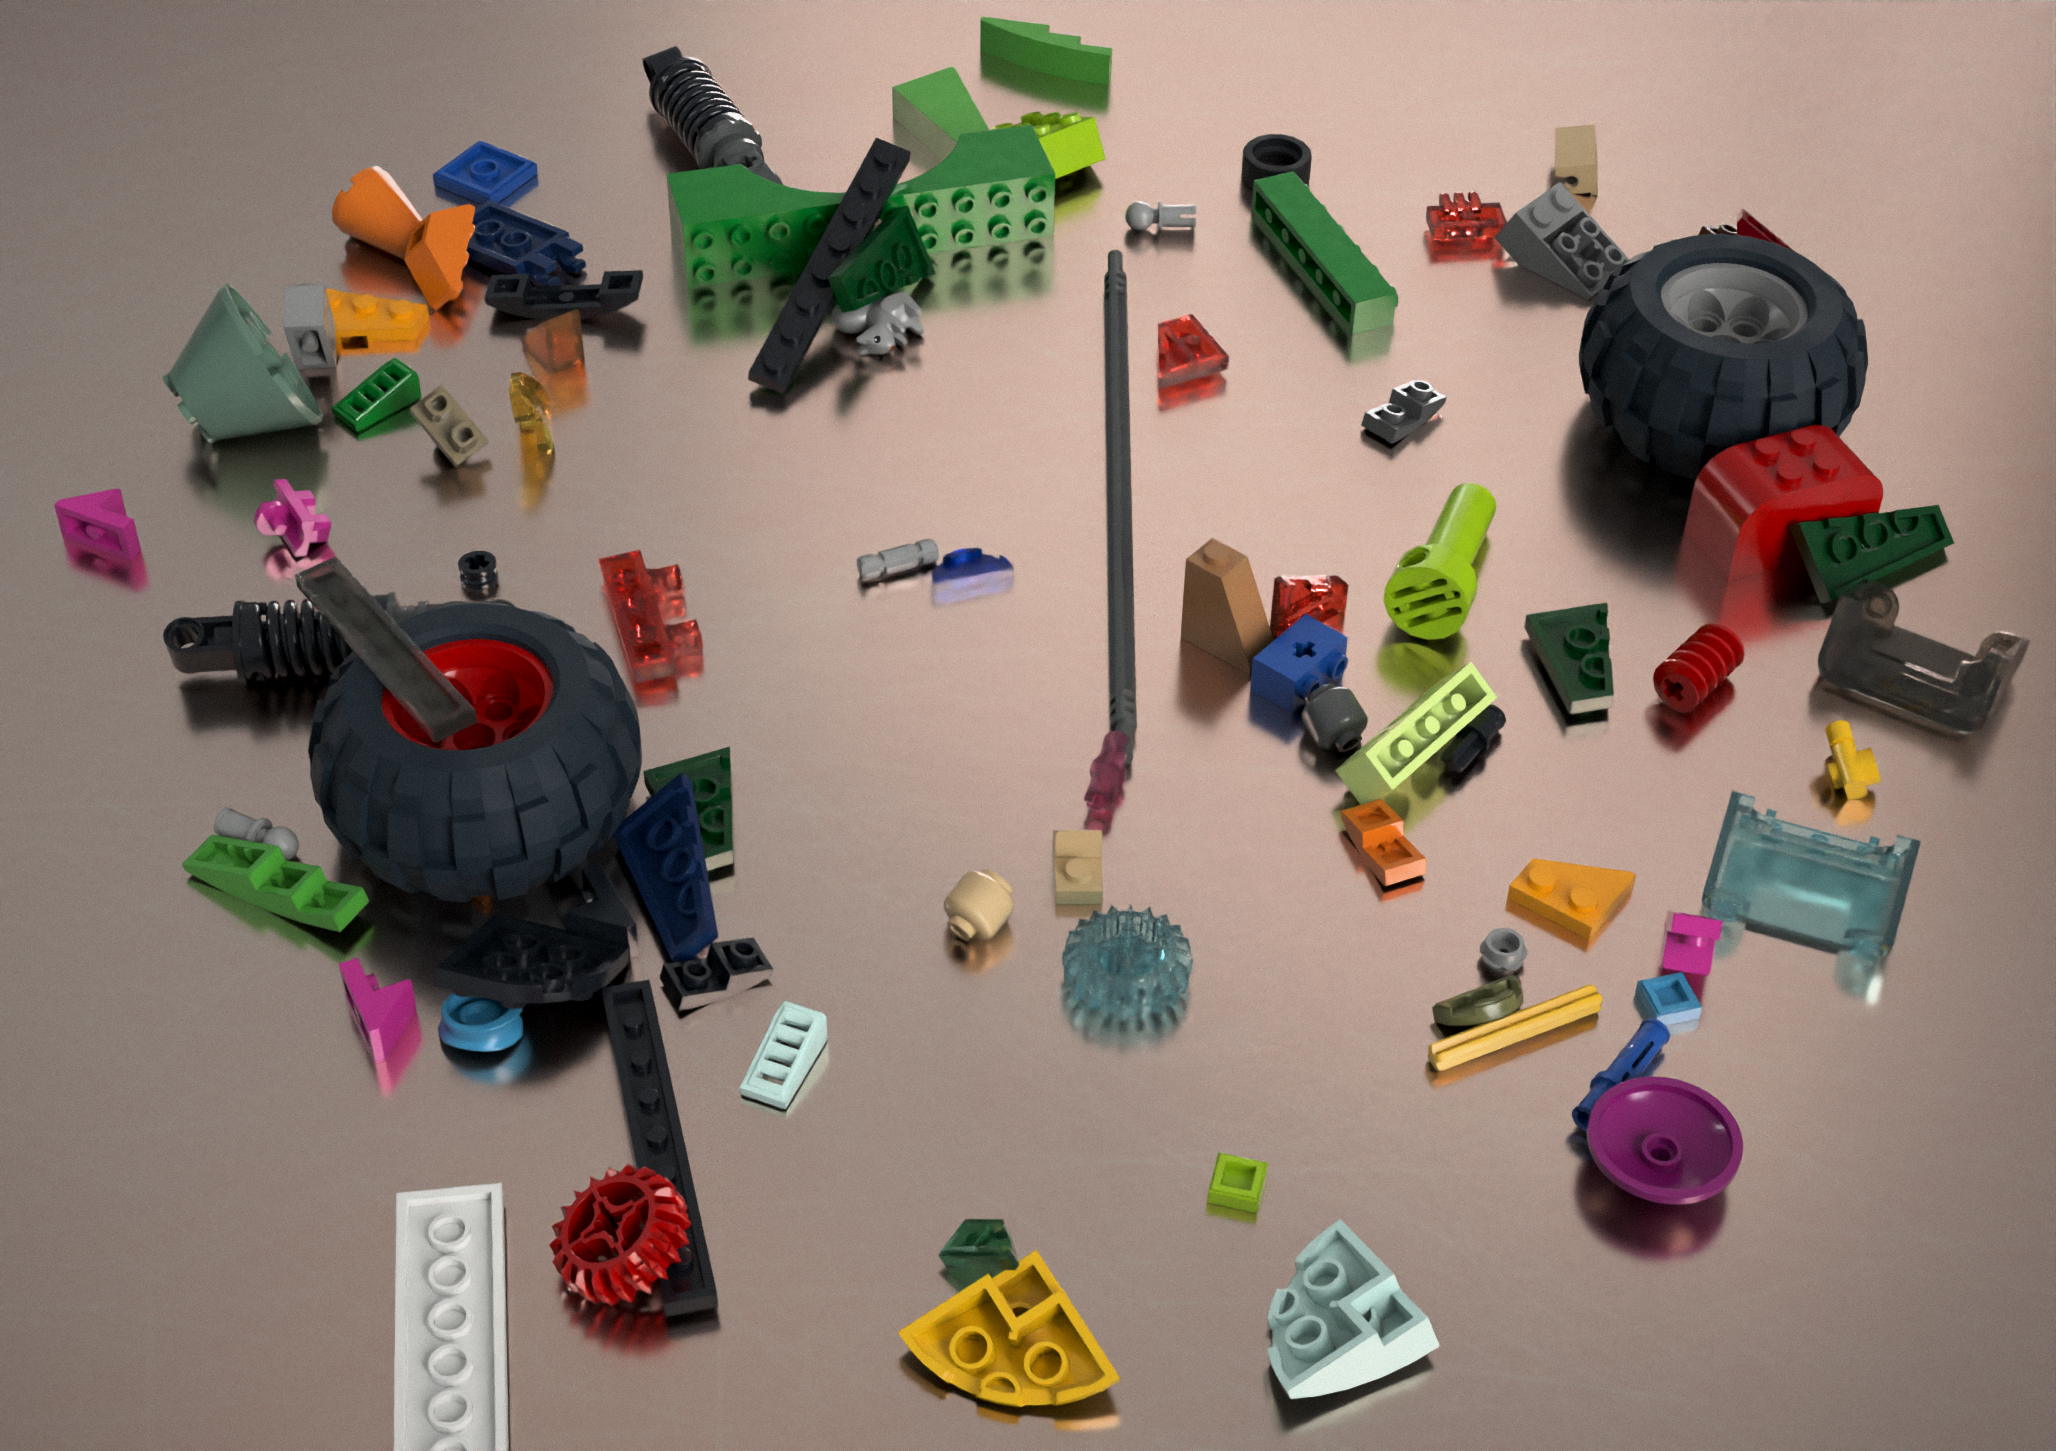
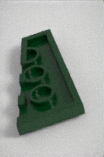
M909 207L895 208L828 277L831 292L837 299L842 313L858 310L881 299L884 295L895 293L904 286L919 282L921 278L936 274Z
M1939 505L1901 509L1878 514L1870 513L1846 518H1830L1815 522H1799L1789 526L1821 604L1839 598L1954 544Z

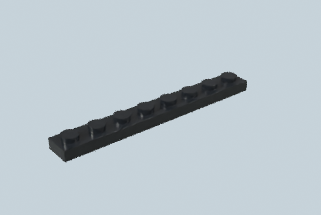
M875 138L751 366L748 380L785 395L836 299L831 292L828 277L871 234L910 161V151Z
M650 979L601 988L602 1001L635 1166L638 1169L646 1166L660 1174L663 1178L669 1179L676 1187L678 1193L684 1198L685 1204L688 1207L685 1212L688 1214V1219L692 1224L684 1231L687 1234L689 1244L677 1249L682 1263H673L667 1267L668 1280L658 1278L665 1317L718 1307L715 1281Z

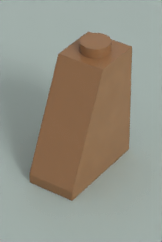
M1211 538L1186 559L1181 638L1244 673L1251 675L1253 658L1274 641L1248 556Z

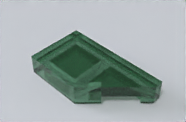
M965 1219L938 1255L947 1269L1016 1270L1019 1266L1012 1233L1003 1219Z

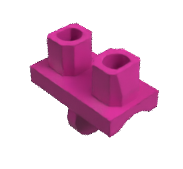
M275 479L273 487L276 490V498L271 502H263L254 515V524L263 535H281L295 557L307 556L310 543H326L328 541L331 521L326 514H315V497L310 490L294 491L287 479Z

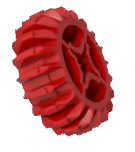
M627 1164L621 1172L609 1167L602 1180L590 1176V1186L585 1191L573 1190L576 1198L573 1204L560 1207L564 1220L552 1225L557 1237L549 1244L555 1256L552 1263L556 1266L557 1272L565 1279L564 1283L573 1292H578L588 1301H592L595 1304L602 1301L613 1307L620 1298L633 1303L638 1290L651 1294L652 1282L657 1278L668 1280L666 1269L670 1264L682 1263L677 1249L689 1244L687 1234L684 1231L692 1224L688 1219V1214L685 1212L688 1207L685 1204L684 1198L678 1193L676 1187L668 1178H663L660 1174L646 1166L638 1169Z

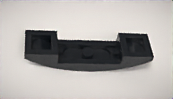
M642 270L604 271L601 284L532 286L529 274L491 275L485 294V303L513 315L540 320L568 321L594 318L622 309L638 300L643 272Z

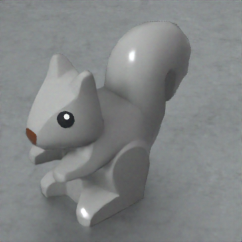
M905 291L881 297V299L858 310L842 313L837 303L831 312L832 322L839 331L850 334L865 331L856 339L858 343H861L858 354L861 356L892 352L895 344L905 346L907 341L903 333H905L907 328L917 335L924 333V328L919 321V315L922 314L921 308Z

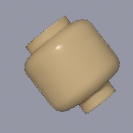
M984 869L982 872L970 871L966 873L944 900V910L949 918L947 926L955 935L966 941H969L972 937L980 940L991 939L1013 913L1014 901L1011 898L1013 894L1011 886L1000 875L988 869Z

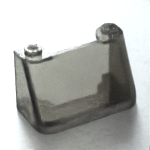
M1864 578L1840 596L1818 655L1817 664L1819 672L1824 679L1958 733H1974L1987 723L2023 661L2030 640L2009 632H1994L1983 639L1974 656L1895 626L1894 623L1900 605L1894 591L1885 585Z

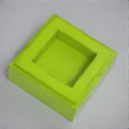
M1218 1152L1208 1190L1207 1203L1258 1213L1267 1177L1268 1163Z

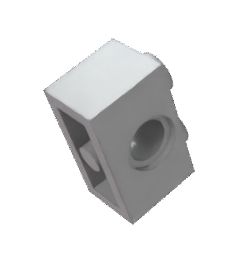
M302 283L297 286H284L283 328L296 368L336 367V324L325 285Z

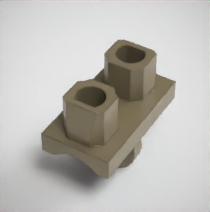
M442 384L409 409L411 415L456 468L489 442Z

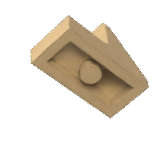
M1053 830L1056 904H1103L1102 830Z

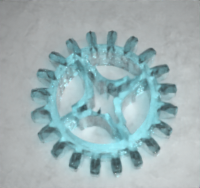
M1111 904L1107 914L1093 910L1090 920L1079 919L1075 931H1069L1065 951L1062 953V966H1064L1066 986L1071 987L1074 1000H1084L1087 1011L1101 1008L1104 1019L1110 1014L1115 1013L1120 1015L1123 1022H1125L1129 1015H1137L1144 1022L1148 1011L1162 1016L1166 1005L1176 1006L1178 999H1180V994H1185L1186 988L1189 986L1193 959H1191L1189 939L1183 937L1180 925H1170L1167 914L1155 918L1150 907L1143 912H1137L1132 904H1130L1126 911H1118ZM1126 959L1130 960L1129 966H1125Z

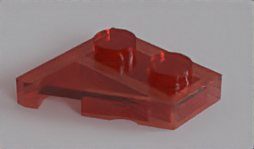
M1193 314L1158 323L1159 386L1161 388L1205 377L1229 368V355Z
M1338 575L1279 576L1275 578L1270 620L1273 639L1275 640L1305 614L1325 625L1345 617L1349 584Z

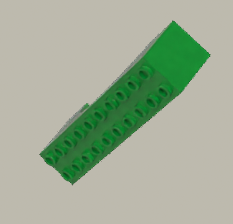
M1025 125L960 134L952 152L937 166L922 175L896 185L872 232L895 208L908 206L928 254L1054 236L1055 172L1033 126ZM742 164L666 174L671 238L687 288L803 272L846 192H818L788 187L767 180L751 172Z

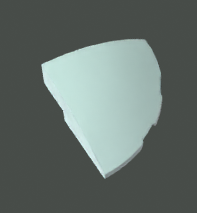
M1341 1219L1319 1234L1296 1257L1295 1266L1297 1273L1287 1288L1283 1290L1276 1289L1268 1313V1323L1272 1329V1347L1267 1348L1269 1359L1281 1387L1290 1399L1326 1395L1374 1381L1413 1363L1440 1346L1429 1318L1400 1289L1394 1273Z

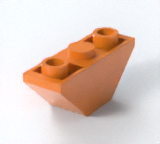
M471 204L432 212L409 235L404 261L428 304L436 311L448 300L454 301L463 288L461 275L469 259L467 246L475 231V225L472 222L476 207Z

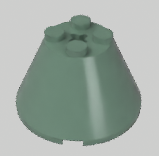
M226 284L218 290L169 373L162 377L172 394L176 397L180 395L183 400L177 404L180 412L191 425L197 421L199 422L197 427L210 444L222 439L318 424L322 421L323 414L302 375L287 353L282 356L278 354L273 345L268 341V335L272 333L246 299L230 284Z

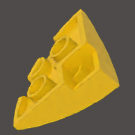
M1037 1249L993 1278L988 1273L898 1331V1334L910 1351L941 1380L946 1383H952L958 1388L974 1394L978 1399L996 1404L1022 1407L1024 1405H1062L1102 1392L1121 1381V1378L1063 1288L1056 1281Z

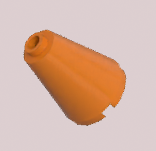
M379 167L366 168L350 179L354 184L347 193L341 190L337 195L332 208V221L344 234L404 260L410 232L424 219L389 173Z

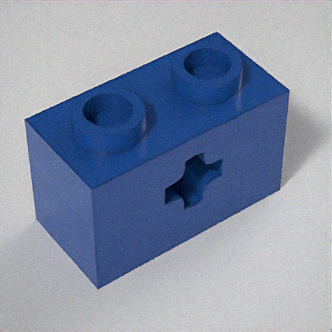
M1305 614L1253 658L1250 690L1293 714L1305 703V699L1311 692L1328 684L1332 679L1337 680L1344 673L1348 664V658L1346 657L1348 637Z

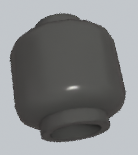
M1327 684L1317 688L1305 699L1306 706L1302 711V721L1315 743L1321 749L1332 750L1337 748L1339 752H1346L1361 742V734L1367 727L1368 717L1349 688Z

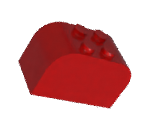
M1812 425L1738 444L1714 456L1703 467L1695 481L1684 532L1726 582L1803 562L1789 528L1790 525L1799 522L1822 521L1830 518H1846L1870 513L1878 514L1883 498V486L1881 481L1830 427Z

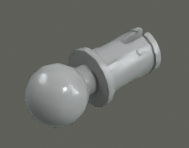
M1137 201L1129 205L1125 213V219L1128 226L1137 231L1146 230L1152 223L1157 224L1158 231H1162V227L1195 228L1196 218H1181L1180 215L1196 214V204L1163 205L1162 201H1158V208H1152L1146 202Z
M226 807L219 812L214 822V832L219 836L279 846L287 861L296 855L299 848L298 838L294 831L287 827L276 826L273 828L271 821L266 818L256 820L236 812L230 807Z

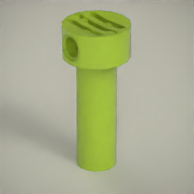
M1464 483L1451 491L1426 544L1416 546L1403 554L1385 586L1383 601L1387 614L1397 627L1411 636L1426 640L1444 639L1456 633L1467 619L1476 599L1478 581L1472 564L1495 516L1497 507L1494 496L1483 486L1474 483Z

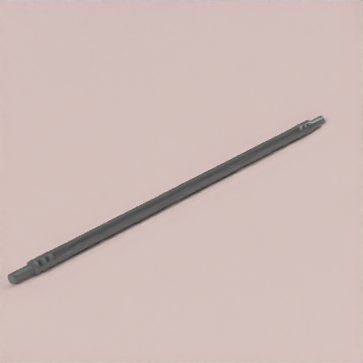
M1112 250L1108 253V272L1104 276L1110 728L1115 733V760L1120 764H1128L1133 760V733L1137 729L1127 276L1123 271L1122 253L1119 250Z

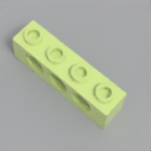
M1470 662L1440 679L1335 771L1360 805L1372 802L1394 790L1498 697L1473 663Z

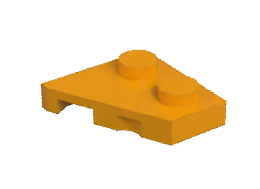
M1533 858L1509 885L1507 898L1590 940L1632 890L1636 874L1629 871Z

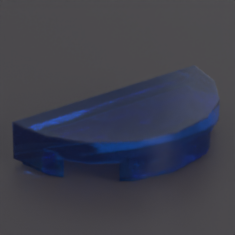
M981 548L959 549L946 554L943 557V562L932 571L931 585L933 595L1014 578V567L1002 555H999L998 559L992 555L982 554Z

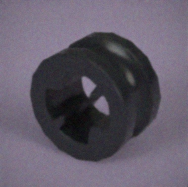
M473 551L463 555L458 561L461 583L467 588L477 590L492 586L498 579L495 556L487 551Z

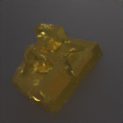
M511 373L510 388L508 390L515 423L519 422L520 429L534 428L539 452L554 450L550 399L545 389L537 380L525 373Z

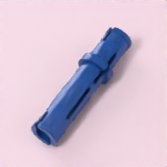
M1654 1018L1644 1020L1606 1071H1600L1594 1076L1590 1082V1091L1580 1104L1572 1110L1573 1121L1580 1129L1587 1132L1592 1108L1607 1090L1624 1081L1639 1078L1646 1070L1653 1058L1670 1039V1032L1665 1024Z

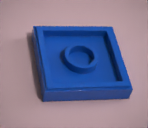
M479 140L433 174V181L435 186L481 205L488 200L498 204L538 174L537 163Z

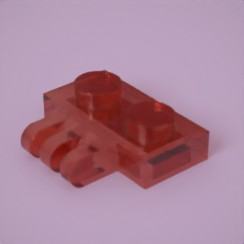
M1462 192L1454 193L1453 201H1451L1448 193H1440L1439 206H1427L1426 221L1433 240L1451 241L1458 238L1487 239L1495 237L1507 223L1500 202L1481 203L1477 192H1469L1468 201L1465 200Z

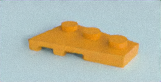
M326 289L336 324V343H341L343 337L363 336L367 342L415 340L429 318L428 306L425 304Z

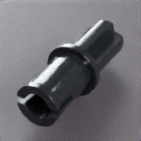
M1490 704L1456 734V739L1441 755V761L1446 765L1445 770L1447 772H1462L1476 755H1482L1487 751L1490 744L1489 740L1506 722L1505 714L1500 708Z

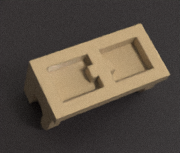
M1595 124L1555 128L1556 177L1565 178L1574 176L1578 179L1574 184H1563L1571 194L1591 193V196L1598 195Z

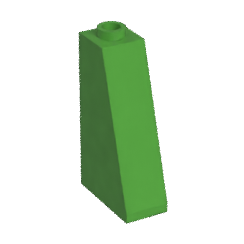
M952 66L892 87L893 118L942 161L952 152L960 134L989 130L958 72Z

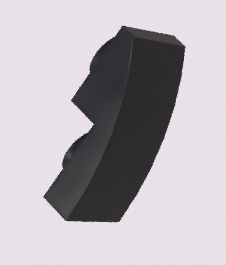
M749 937L711 943L706 958L663 964L660 980L678 1011L711 1004L743 992L771 977L774 968L755 938Z

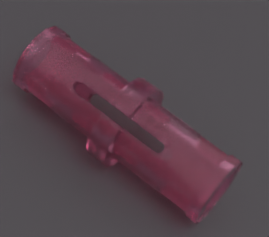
M1112 731L1107 733L1103 740L1100 755L1092 762L1089 771L1092 779L1085 793L1084 802L1088 801L1086 806L1093 811H1109L1113 805L1116 789L1124 782L1127 772L1125 766L1127 754L1125 749L1130 738L1122 732Z

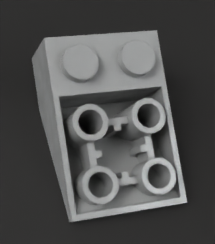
M1561 182L1516 212L1494 237L1519 266L1587 300L1597 294L1600 289H1603L1610 274L1629 260Z

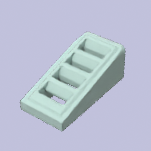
M783 1001L773 1017L740 1086V1094L786 1109L828 1039L826 1015L788 1001ZM783 1043H787V1044H790V1045L799 1047L800 1049L798 1050V1049H795V1048H792V1047L783 1045ZM774 1059L792 1066L790 1068L772 1061ZM765 1074L770 1077L784 1081L783 1085H779L762 1079V1077Z

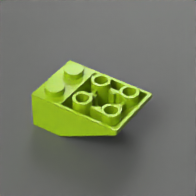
M1040 111L1032 112L1021 116V123L1015 125L1003 123L991 128V130L1032 125L1055 172V179L1106 159L1095 117H1080L1079 112L1068 113L1062 116L1060 112H1052L1042 115Z

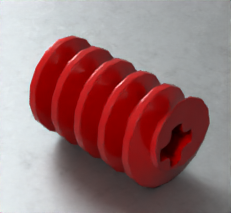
M1709 623L1701 626L1655 669L1653 683L1658 697L1667 707L1676 712H1691L1698 703H1701L1707 697V694H1710L1736 667L1743 663L1745 652L1740 638L1731 629L1720 624Z

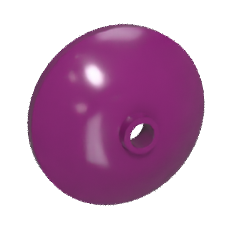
M1640 1077L1619 1083L1607 1090L1597 1100L1588 1121V1147L1599 1169L1623 1190L1648 1201L1679 1205L1700 1202L1713 1197L1731 1183L1738 1172L1742 1160V1134L1730 1111L1707 1091L1681 1080L1667 1077Z

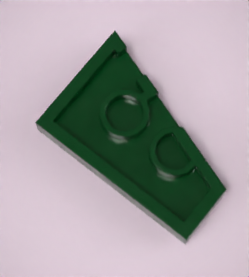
M1607 602L1526 615L1524 628L1569 714L1607 709L1612 706L1614 691L1612 662L1609 658L1610 634L1609 628H1607Z
M730 747L643 771L644 783L651 797L680 773L692 781L707 871L734 863Z

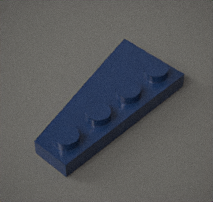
M680 773L623 820L613 834L668 954L675 962L691 960L718 938L692 781Z

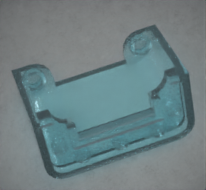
M1732 791L1701 900L1702 904L1709 909L1708 914L1722 921L1734 922L1736 919H1741L1850 950L1851 955L1862 960L1877 961L1879 956L1889 955L1896 938L1921 841L1897 835L1894 845L1878 847L1880 838L1873 836L1870 837L1869 843H1864L1775 819L1777 811L1767 809L1766 816L1754 809V796Z

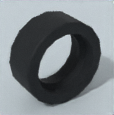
M1266 134L1255 137L1247 142L1243 149L1242 179L1248 187L1253 189L1254 180L1294 171L1301 181L1307 184L1310 180L1311 149L1303 141L1288 135ZM1265 163H1282L1288 166H1271Z

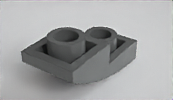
M1413 380L1393 388L1389 403L1366 411L1361 426L1390 443L1397 442L1426 423L1445 404L1447 397L1435 391L1428 382Z

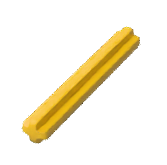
M1586 985L1516 1011L1503 1018L1436 1041L1428 1046L1429 1053L1427 1056L1429 1062L1432 1063L1435 1070L1443 1071L1586 1017L1601 1010L1602 996L1597 992L1595 986Z

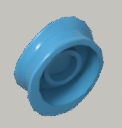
M452 992L441 1007L440 1014L442 1019L438 1026L439 1038L449 1046L469 1051L491 1052L503 1050L514 1045L522 1037L523 1021L519 1014L523 1011V1008H505L499 1005L497 1000L478 996L461 997Z

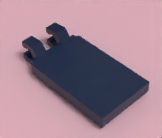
M490 200L475 208L472 222L475 225V231L467 246L469 260L506 275L529 274L535 286L560 285L558 277L548 275L557 269L556 261L562 270L575 274L586 267L585 260L575 258L576 255L583 251V245L571 239L569 232Z

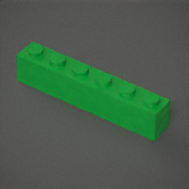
M1294 171L1254 180L1252 213L1353 335L1393 325L1395 308L1398 306L1396 289L1379 273L1376 265L1372 264L1362 253L1359 245L1355 244L1345 233L1342 225L1334 220L1325 205L1320 203L1312 194L1308 185L1304 184Z

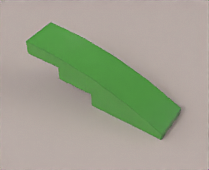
M981 17V51L1038 72L1109 86L1112 73V48L1081 44V36L1050 33V25Z
M211 834L182 863L186 872L227 894L289 919L341 932L369 902L363 887L327 881L320 866L287 861L280 847L276 845Z

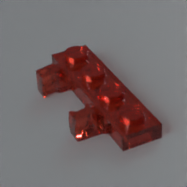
M640 550L598 559L634 684L678 674L676 658L703 650L702 636L696 619L674 625L663 624L657 605L661 599L666 601L685 594L684 581L679 565L676 564L659 569H646Z

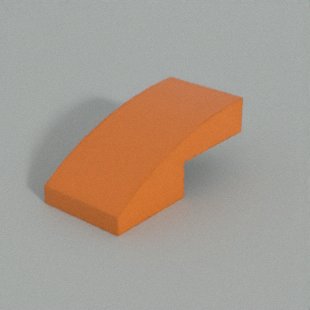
M1382 799L1341 811L1342 822L1366 864L1384 886L1426 874V858L1404 837L1403 819Z

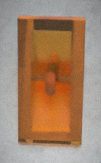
M577 309L542 322L520 339L523 347L550 375L585 361L581 319Z

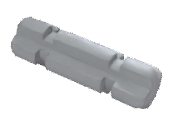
M924 539L916 541L915 546L909 543L879 551L877 556L872 553L857 558V568L860 577L868 580L879 577L881 572L890 574L916 567L918 562L920 564L923 563V565L935 562L939 559V551L935 540Z

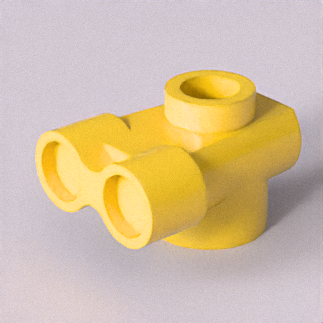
M1844 720L1834 721L1826 726L1825 732L1834 760L1833 763L1828 764L1835 790L1845 788L1847 799L1849 800L1862 798L1868 794L1866 786L1881 782L1872 748L1856 751L1849 722Z

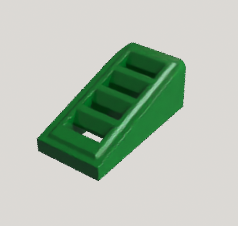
M395 357L382 365L332 407V412L336 417L358 432L422 398L419 376L416 371ZM361 408L363 411L359 413L356 409Z

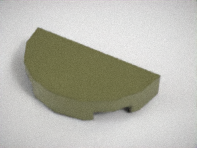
M1511 974L1438 1002L1432 1006L1434 1021L1448 1026H1468L1503 1018L1515 1012L1523 1004L1524 996L1521 980Z

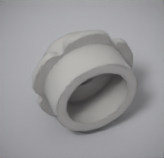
M1509 928L1492 930L1480 945L1483 962L1488 967L1499 972L1515 971L1523 965L1522 960L1527 958V949L1523 937L1515 930Z

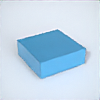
M1683 972L1637 982L1635 993L1649 1018L1657 1019L1665 1025L1700 1018L1702 1006Z

